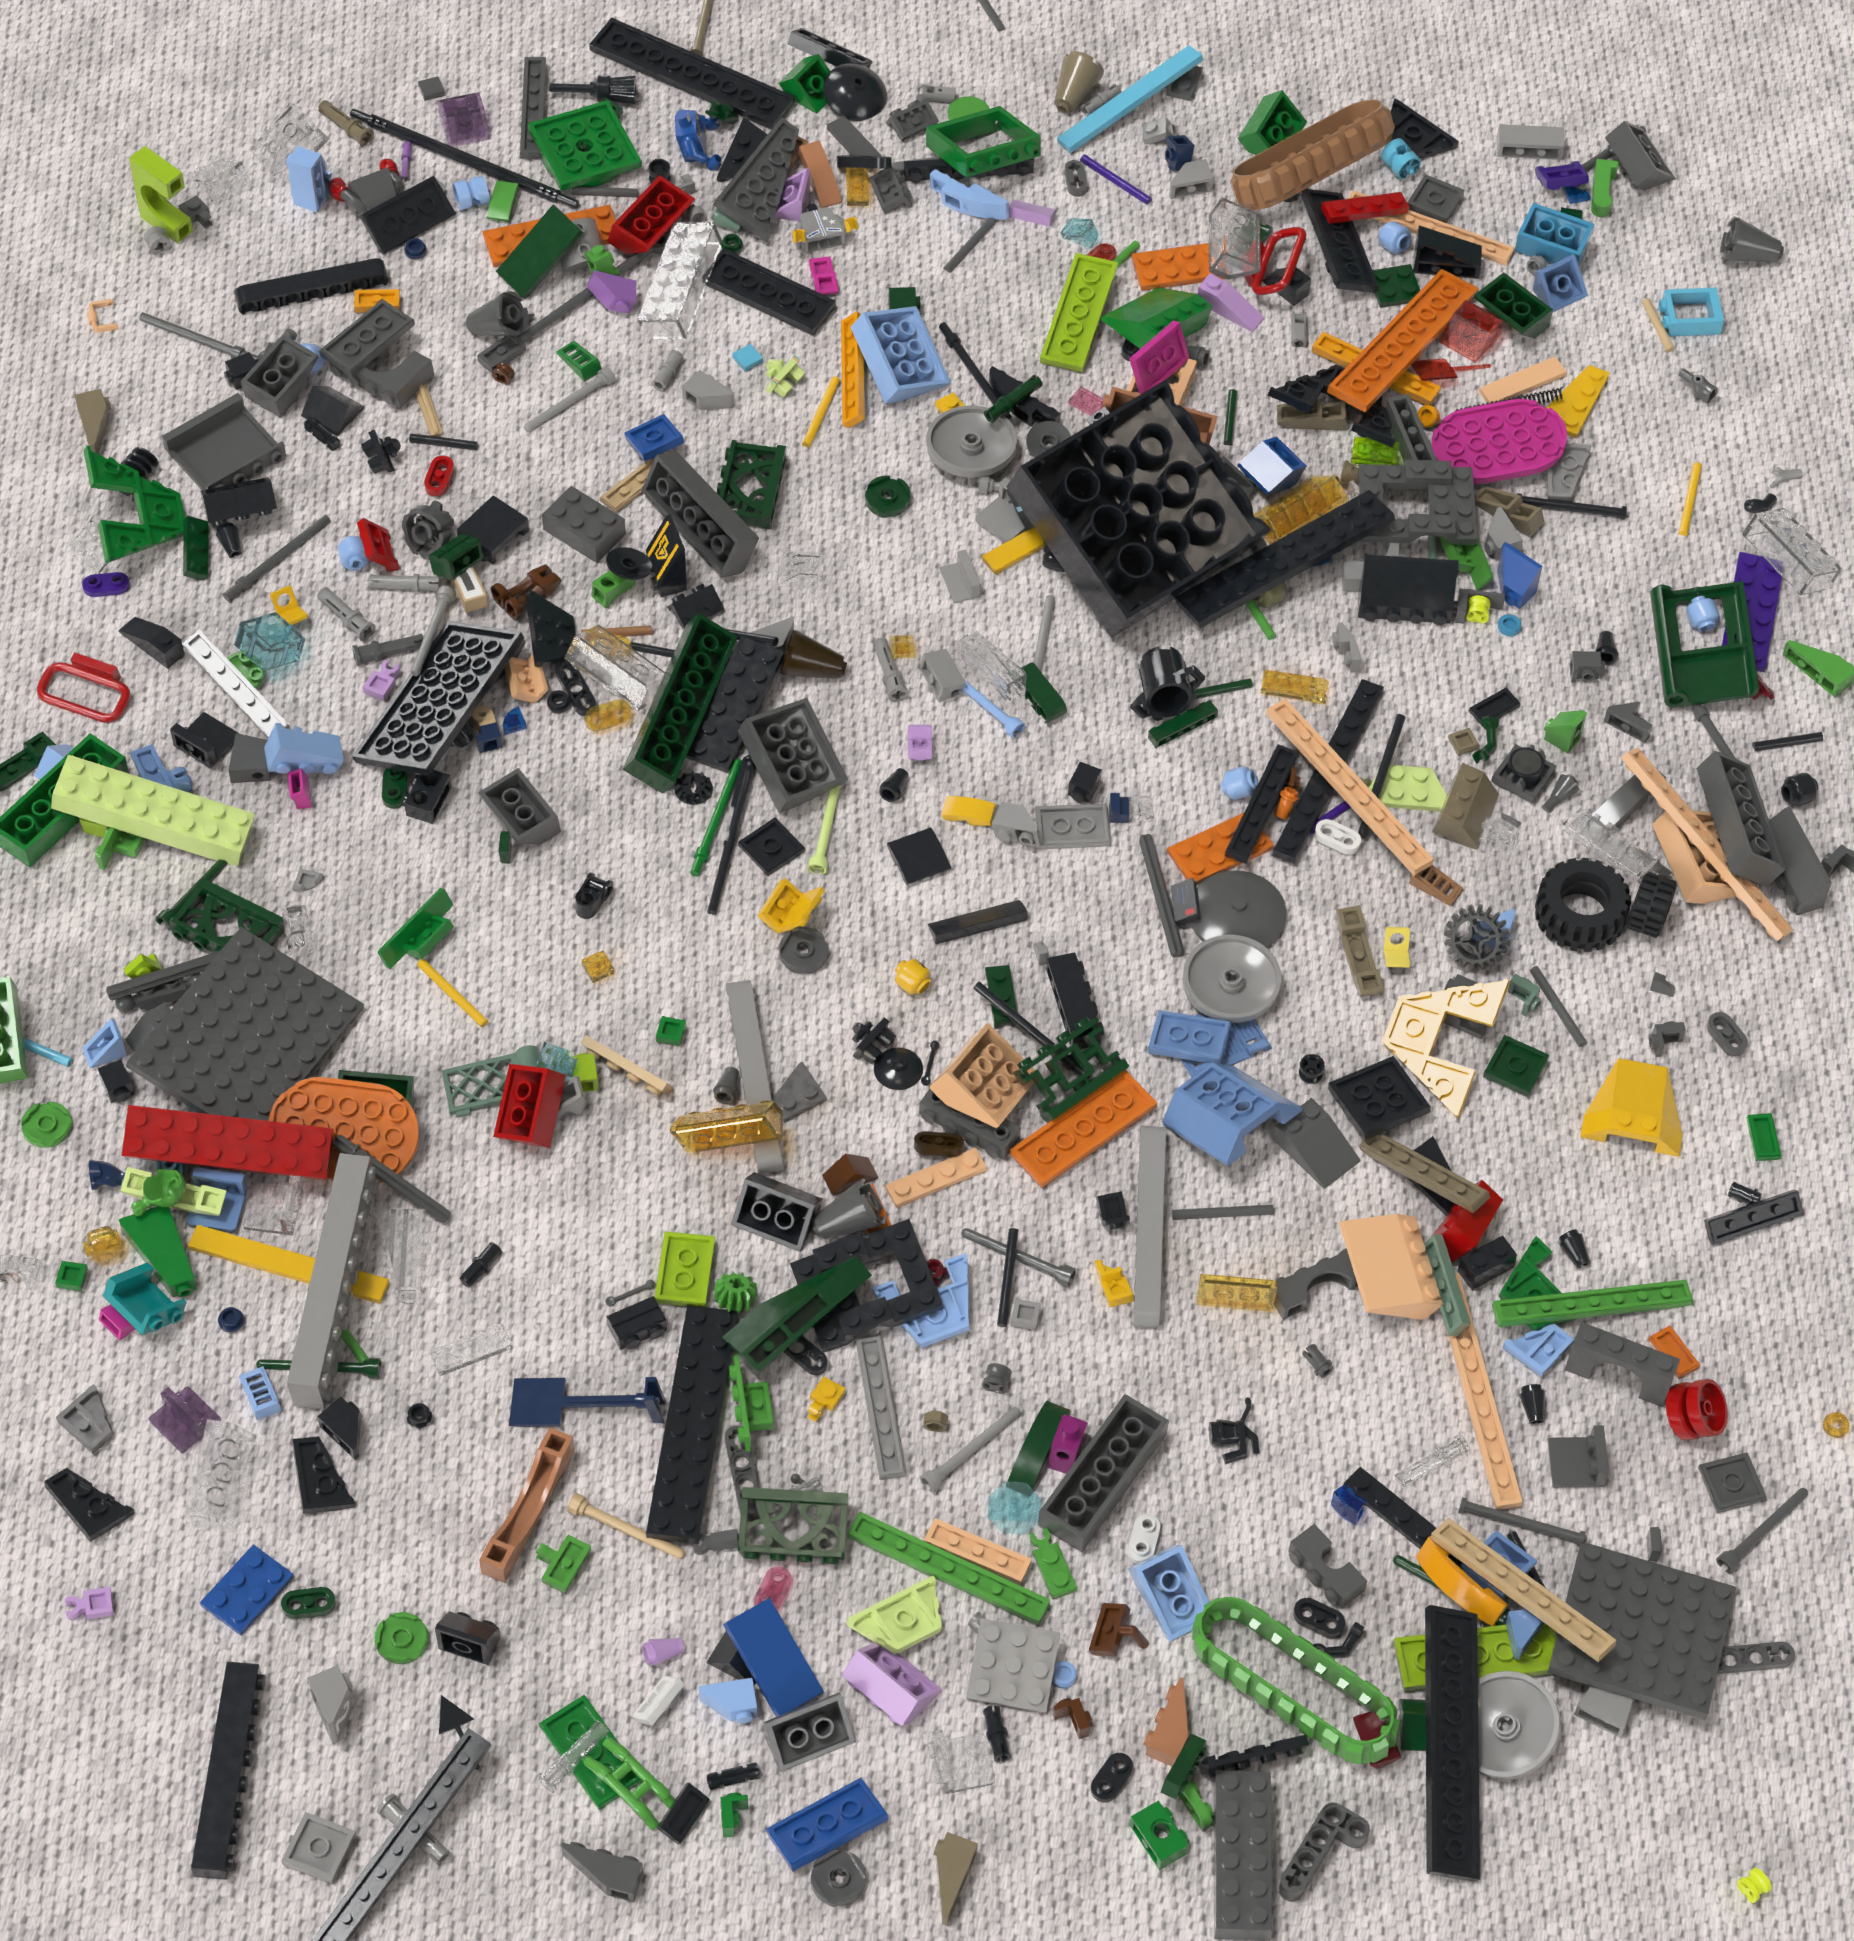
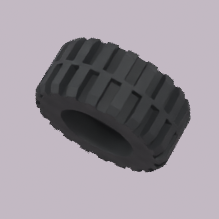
M1572 858L1568 859L1567 863H1564V861L1557 863L1555 868H1550L1546 872L1545 877L1542 878L1535 903L1536 920H1539L1538 926L1541 931L1546 930L1545 936L1551 941L1553 939L1557 940V945L1562 948L1564 945L1569 946L1571 951L1577 952V949L1580 948L1583 949V952H1591L1594 947H1596V950L1604 949L1606 943L1611 945L1616 941L1617 937L1621 936L1629 915L1631 896L1629 895L1630 889L1628 884L1624 883V878L1620 873H1615L1613 867L1610 865L1606 867L1599 860L1594 862L1589 861V858H1581V860ZM1572 894H1584L1597 900L1604 910L1593 915L1579 914L1569 909L1562 899Z

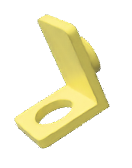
M1385 928L1384 958L1387 967H1410L1408 952L1410 928ZM1395 933H1400L1404 936V940L1400 944H1393L1390 941V937Z

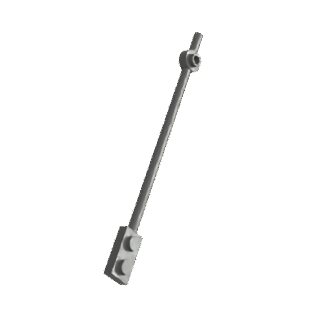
M680 222L667 231L648 252L636 253L618 265L616 268L620 271V274L617 276L623 274L651 253L662 254L667 252L670 248V240L686 229V225ZM586 288L525 330L521 335L504 336L478 354V362L492 373L496 369L497 364H507L526 351L525 341L593 295V293Z

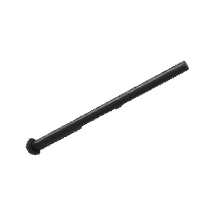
M746 755L742 759L731 802V807H734L729 826L728 841L725 840L723 843L724 849L707 910L708 914H717L754 768H756L750 755Z

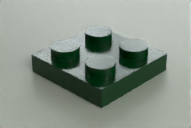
M1411 264L1372 270L1379 286L1375 296L1380 308L1408 304L1421 291Z
M1504 1035L1486 1067L1483 1077L1529 1097L1549 1059V1054Z

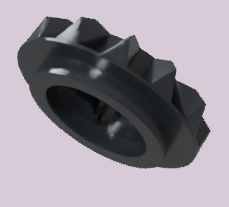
M694 771L689 774L683 772L682 777L676 779L674 790L680 801L696 805L709 799L713 791V785L710 777H706L703 772L700 774ZM692 781H695L697 786L695 793H692L691 790Z

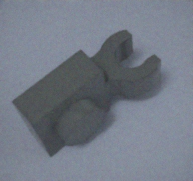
M197 195L178 205L179 210L191 218V223L197 220L205 229L213 225L209 221L211 218L209 207Z

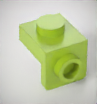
M140 953L123 968L126 976L131 979L162 969L157 955L153 953L148 957Z

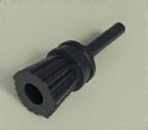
M598 75L595 82H590V84L550 83L549 92L590 93V96L596 97L598 103L602 102L606 97L615 102L635 104L637 81L636 75L611 78L610 75Z

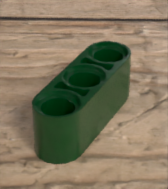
M1033 662L1010 673L1012 683L1018 685L1020 693L1025 699H1029L1033 704L1031 707L1039 716L1041 715L1044 718L1045 724L1067 713L1064 700Z

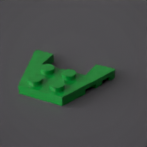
M1537 1236L1534 1237L1527 1251H1525L1520 1262L1500 1291L1498 1297L1501 1300L1562 1293L1537 1268L1538 1265L1547 1260L1552 1254V1251ZM1576 1319L1526 1325L1532 1331H1539L1551 1324L1560 1325Z

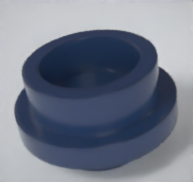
M418 238L410 239L404 247L405 255L411 259H420L427 252L426 245Z
M234 1307L225 1308L218 1317L219 1327L225 1332L238 1331L244 1324L243 1313Z

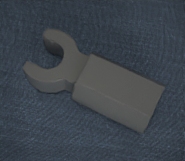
M737 1528L713 1532L708 1536L701 1533L699 1541H702L703 1544L700 1547L693 1548L694 1553L702 1555L712 1549L713 1551L737 1548L739 1544Z

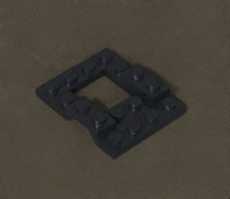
M910 1219L861 1236V1233L858 1232L812 1250L813 1255L790 1263L797 1285L854 1256L864 1265L895 1253L910 1291L887 1301L884 1296L860 1305L855 1291L813 1327L822 1352L848 1345L860 1333L879 1326L896 1327L944 1309Z

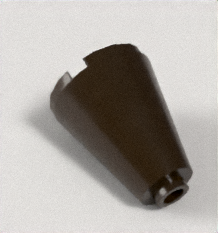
M792 631L780 674L838 679L839 675L844 676L847 662L843 661V655L800 631Z

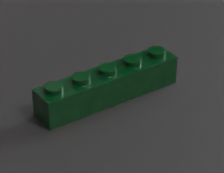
M1210 700L1202 702L1199 706L1190 708L1187 712L1179 714L1157 727L1151 728L1148 731V739L1157 748L1217 718L1218 709Z
M1190 1734L1166 1776L1160 1793L1177 1799L1179 1793L1183 1794L1186 1785H1188L1191 1779V1775H1194L1196 1767L1199 1766L1202 1757L1206 1753L1207 1748L1204 1746L1207 1740Z

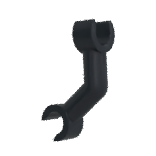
M1355 1622L1342 1646L1325 1647L1321 1643H1316L1313 1647L1323 1650L1332 1657L1348 1656L1363 1634L1365 1627Z

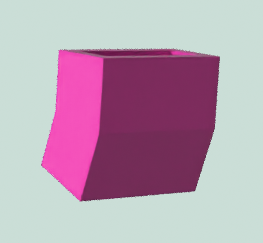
M302 769L289 772L290 798L295 802L296 809L311 808L308 776ZM297 787H301L300 792H298Z
M111 1304L100 1310L99 1321L118 1340L125 1338L135 1330Z

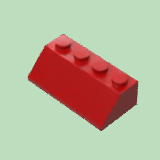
M659 175L612 225L607 242L625 254L648 252L695 202V198Z

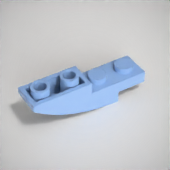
M936 169L930 173L931 188L941 194L942 204L947 207L980 218H994L998 220H1007L1009 218L1008 201L1003 197L995 195L987 188L981 187L976 183L968 188L965 184L957 182L947 174H943Z

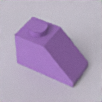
M596 270L593 271L587 283V288L608 310L630 313L636 302V280Z

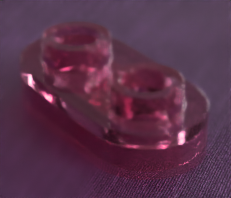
M776 1566L766 1572L754 1597V1606L763 1602L765 1598H770L777 1611H779L791 1586V1574L786 1568ZM775 1576H781L783 1579L781 1581H775L773 1578Z

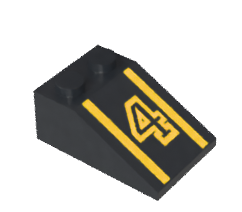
M669 514L664 518L646 549V556H648L652 563L651 586L653 591H658L660 598L687 591L685 548L673 518Z

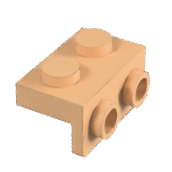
M533 654L527 660L511 657L504 669L512 698L531 703L538 702L548 691L542 666H534Z

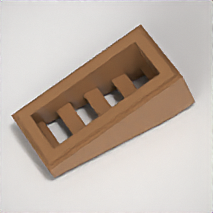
M1434 865L1429 866L1416 875L1411 874L1409 882L1410 885L1449 906H1452L1463 891L1462 886ZM1432 878L1435 879L1432 884L1429 882ZM1440 883H1443V887L1439 890L1437 887ZM1450 887L1453 890L1449 894V896H1447L1445 893Z

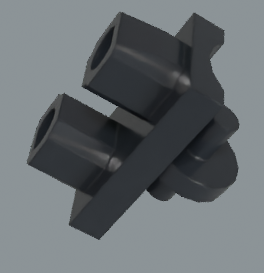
M375 430L368 432L371 439L362 443L361 446L368 458L377 453V456L367 461L371 470L374 473L384 469L388 473L395 471L389 455L391 457L397 456V452L401 449L399 440L391 439L390 436L384 438L385 441H383L381 438H378Z
M884 1017L872 1031L870 1029L873 1027V1024L870 1021H867L865 1025L857 1022L853 1026L855 1035L852 1040L855 1043H858L860 1040L863 1041L856 1047L857 1051L853 1054V1057L857 1060L862 1057L873 1064L882 1053L873 1044L878 1041L888 1048L896 1038V1035L888 1028L890 1021Z

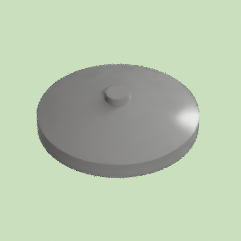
M960 406L952 408L940 414L930 424L926 436L927 452L931 460L939 468L950 474L969 478L988 476L1005 468L1016 454L1017 433L1013 424L1004 415L994 423L988 422L984 416V411L989 409L986 407Z
M1220 935L1209 938L1191 951L1184 965L1183 988L1187 998L1198 1011L1212 1019L1231 1021V1023H1241L1256 1019L1265 1014L1274 1005L1280 992L1281 970L1276 958L1264 945L1245 936Z
M1513 1671L1495 1672L1478 1679L1479 1773L1498 1780L1522 1778L1541 1768L1554 1753L1561 1732L1560 1713L1549 1691L1536 1679Z

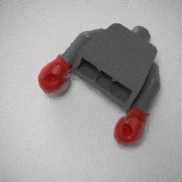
M387 158L380 161L379 171L350 181L348 187H346L342 178H333L328 185V189L335 200L346 202L358 212L365 213L400 194L402 181L399 178L397 164L392 159Z

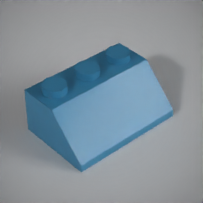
M1533 203L1518 232L1515 251L1531 257L1539 255L1551 264L1575 254L1578 266H1580L1595 224Z

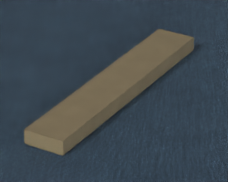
M1382 1133L1364 1140L1359 1145L1360 1150L1366 1155L1472 1213L1490 1198L1489 1191Z

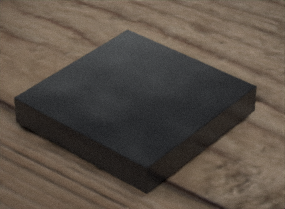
M776 817L738 841V846L767 876L805 852V847Z

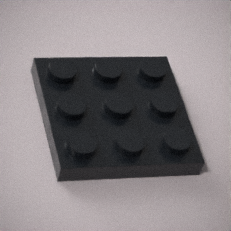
M1394 1056L1328 1083V1090L1364 1140L1431 1112V1106Z

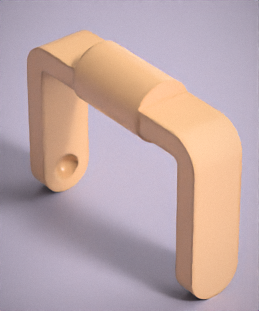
M112 299L95 301L89 304L88 320L94 332L119 329L118 324L115 323L97 326L98 319L94 308L114 305Z

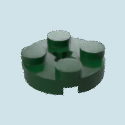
M879 476L868 484V488L865 491L866 506L871 512L881 518L897 516L910 506V488L904 480L898 477L895 480L890 479V476ZM884 494L888 496L893 495L890 499L884 498Z

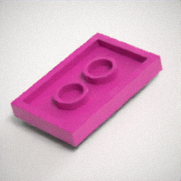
M1172 321L1129 358L1139 394L1146 392L1169 378L1190 359L1179 322Z

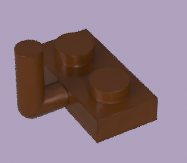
M1102 1604L1089 1647L1092 1655L1116 1657L1122 1636H1131L1142 1649L1149 1645V1641L1136 1626L1126 1625L1131 1610L1127 1604Z

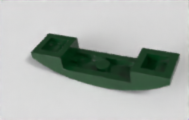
M43 731L24 742V749L0 764V791L9 788L39 766L46 747L56 745Z
M1046 1400L1021 1447L1006 1488L1030 1497L1051 1450L1063 1415H1069V1409Z

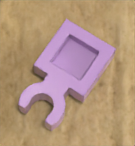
M384 660L381 664V672L374 670L364 684L363 693L385 701L396 684L395 677L400 673L399 665L396 664L393 669H388L389 662Z
M110 1587L83 1591L84 1598L82 1599L75 1596L65 1598L66 1606H76L74 1610L66 1611L68 1619H76L83 1613L86 1614L87 1620L114 1615Z

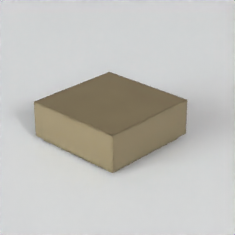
M1470 728L1448 735V739L1458 756L1478 750L1480 747Z

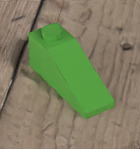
M1791 640L1786 643L1783 656L1834 698L1854 683V666L1842 657Z

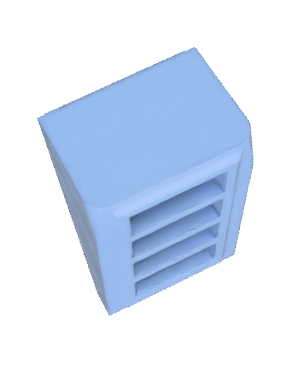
M264 1366L239 1375L256 1420L281 1411L280 1404ZM260 1374L262 1376L261 1379H258L250 1383L247 1382V1379L255 1377ZM262 1383L265 1384V1386L259 1387V1388H257V1389H254V1390H251V1389H250V1388H252V1387H254V1386H257V1385H260V1384H262ZM268 1391V1393L254 1398V1395ZM268 1398L271 1399L270 1401L257 1405V1402L266 1400Z

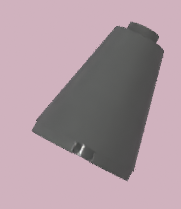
M1734 216L1727 224L1731 228L1728 233L1724 232L1721 241L1720 253L1725 252L1721 259L1754 262H1776L1777 259H1781L1784 246H1782L1780 240L1739 217Z
M504 292L468 314L466 327L473 335L518 336L528 327L527 307L523 308L521 304L523 299L516 292Z
M864 1178L856 1181L814 1217L812 1227L818 1237L822 1236L824 1239L880 1227L886 1223L885 1215L880 1217L879 1210L883 1209L871 1185H864Z

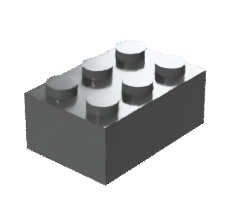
M570 486L542 514L544 531L596 563L626 535L625 518L573 486Z

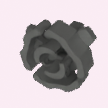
M434 500L430 506L419 505L411 509L410 513L403 517L402 529L405 534V542L412 552L422 549L424 547L423 544L434 546L433 548L426 547L419 551L421 557H429L431 553L450 541L451 531L449 529L454 527V519L450 516L449 512L442 511L443 504ZM416 514H420L418 517H416V523H414V518Z

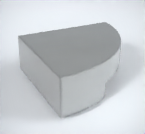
M299 869L292 887L293 891L304 892L317 886V883L319 884L322 881L323 873Z
M1043 942L1034 943L1033 947L1038 965H1046L1049 956L1047 946Z

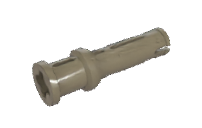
M323 100L319 104L318 111L342 127L347 136L357 139L361 146L373 140L374 131L371 128L364 127L360 120L350 118L327 100Z

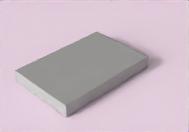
M1106 803L1035 806L1036 826L1042 841L1038 849L1110 846Z

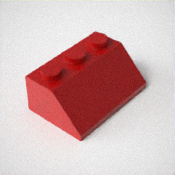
M509 1064L493 1137L530 1146L550 1148L566 1075L548 1068Z

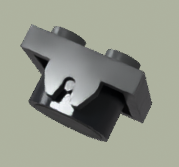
M1515 744L1493 774L1491 782L1533 803L1555 773L1557 765L1546 760V755L1542 749L1538 752L1535 750L1534 745L1521 747Z

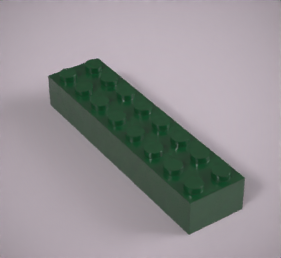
M697 613L686 624L622 770L661 793H664L675 783L738 636L700 613Z

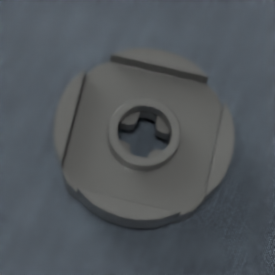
M801 927L798 931L792 932L791 930L780 941V960L785 967L793 972L812 974L825 964L828 958V944L823 934L816 929ZM807 947L808 953L802 954L798 949Z
M832 1850L817 1858L811 1871L812 1890L822 1902L827 1903L829 1906L836 1907L851 1904L861 1896L865 1888V1867L862 1861L853 1853L849 1852L848 1854L840 1852V1850ZM833 1873L844 1874L846 1877L843 1878V1883L832 1882L834 1879Z

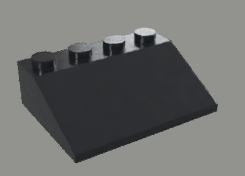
M1365 554L1358 593V618H1364L1368 621L1387 619L1390 622L1402 620L1410 621L1414 624L1421 622H1433L1436 625L1450 624L1459 560Z

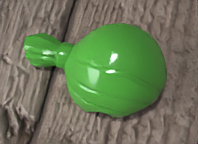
M158 1169L156 1176L147 1177L143 1184L144 1198L131 1204L135 1217L141 1216L152 1205L171 1207L181 1201L185 1193L183 1175L177 1170Z

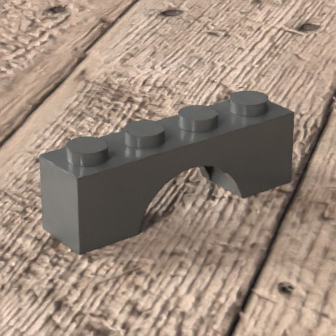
M1347 1248L1332 1258L1325 1257L1319 1260L1316 1265L1309 1268L1302 1267L1293 1275L1286 1278H1277L1270 1284L1268 1296L1283 1320L1306 1309L1307 1293L1316 1284L1336 1282L1349 1290L1358 1287Z

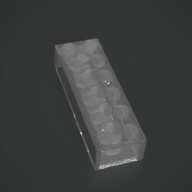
M714 222L673 224L637 320L645 337L651 339L687 338L722 243Z

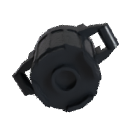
M1159 646L1154 647L1143 654L1140 661L1139 674L1143 693L1134 700L1130 708L1140 718L1152 716L1153 720L1156 721L1163 720V717L1179 715L1187 710L1192 701L1197 698L1195 689L1205 680V675L1194 665L1186 668L1182 655L1175 648L1170 647L1169 650L1159 649ZM1190 674L1195 680L1190 682L1188 675Z

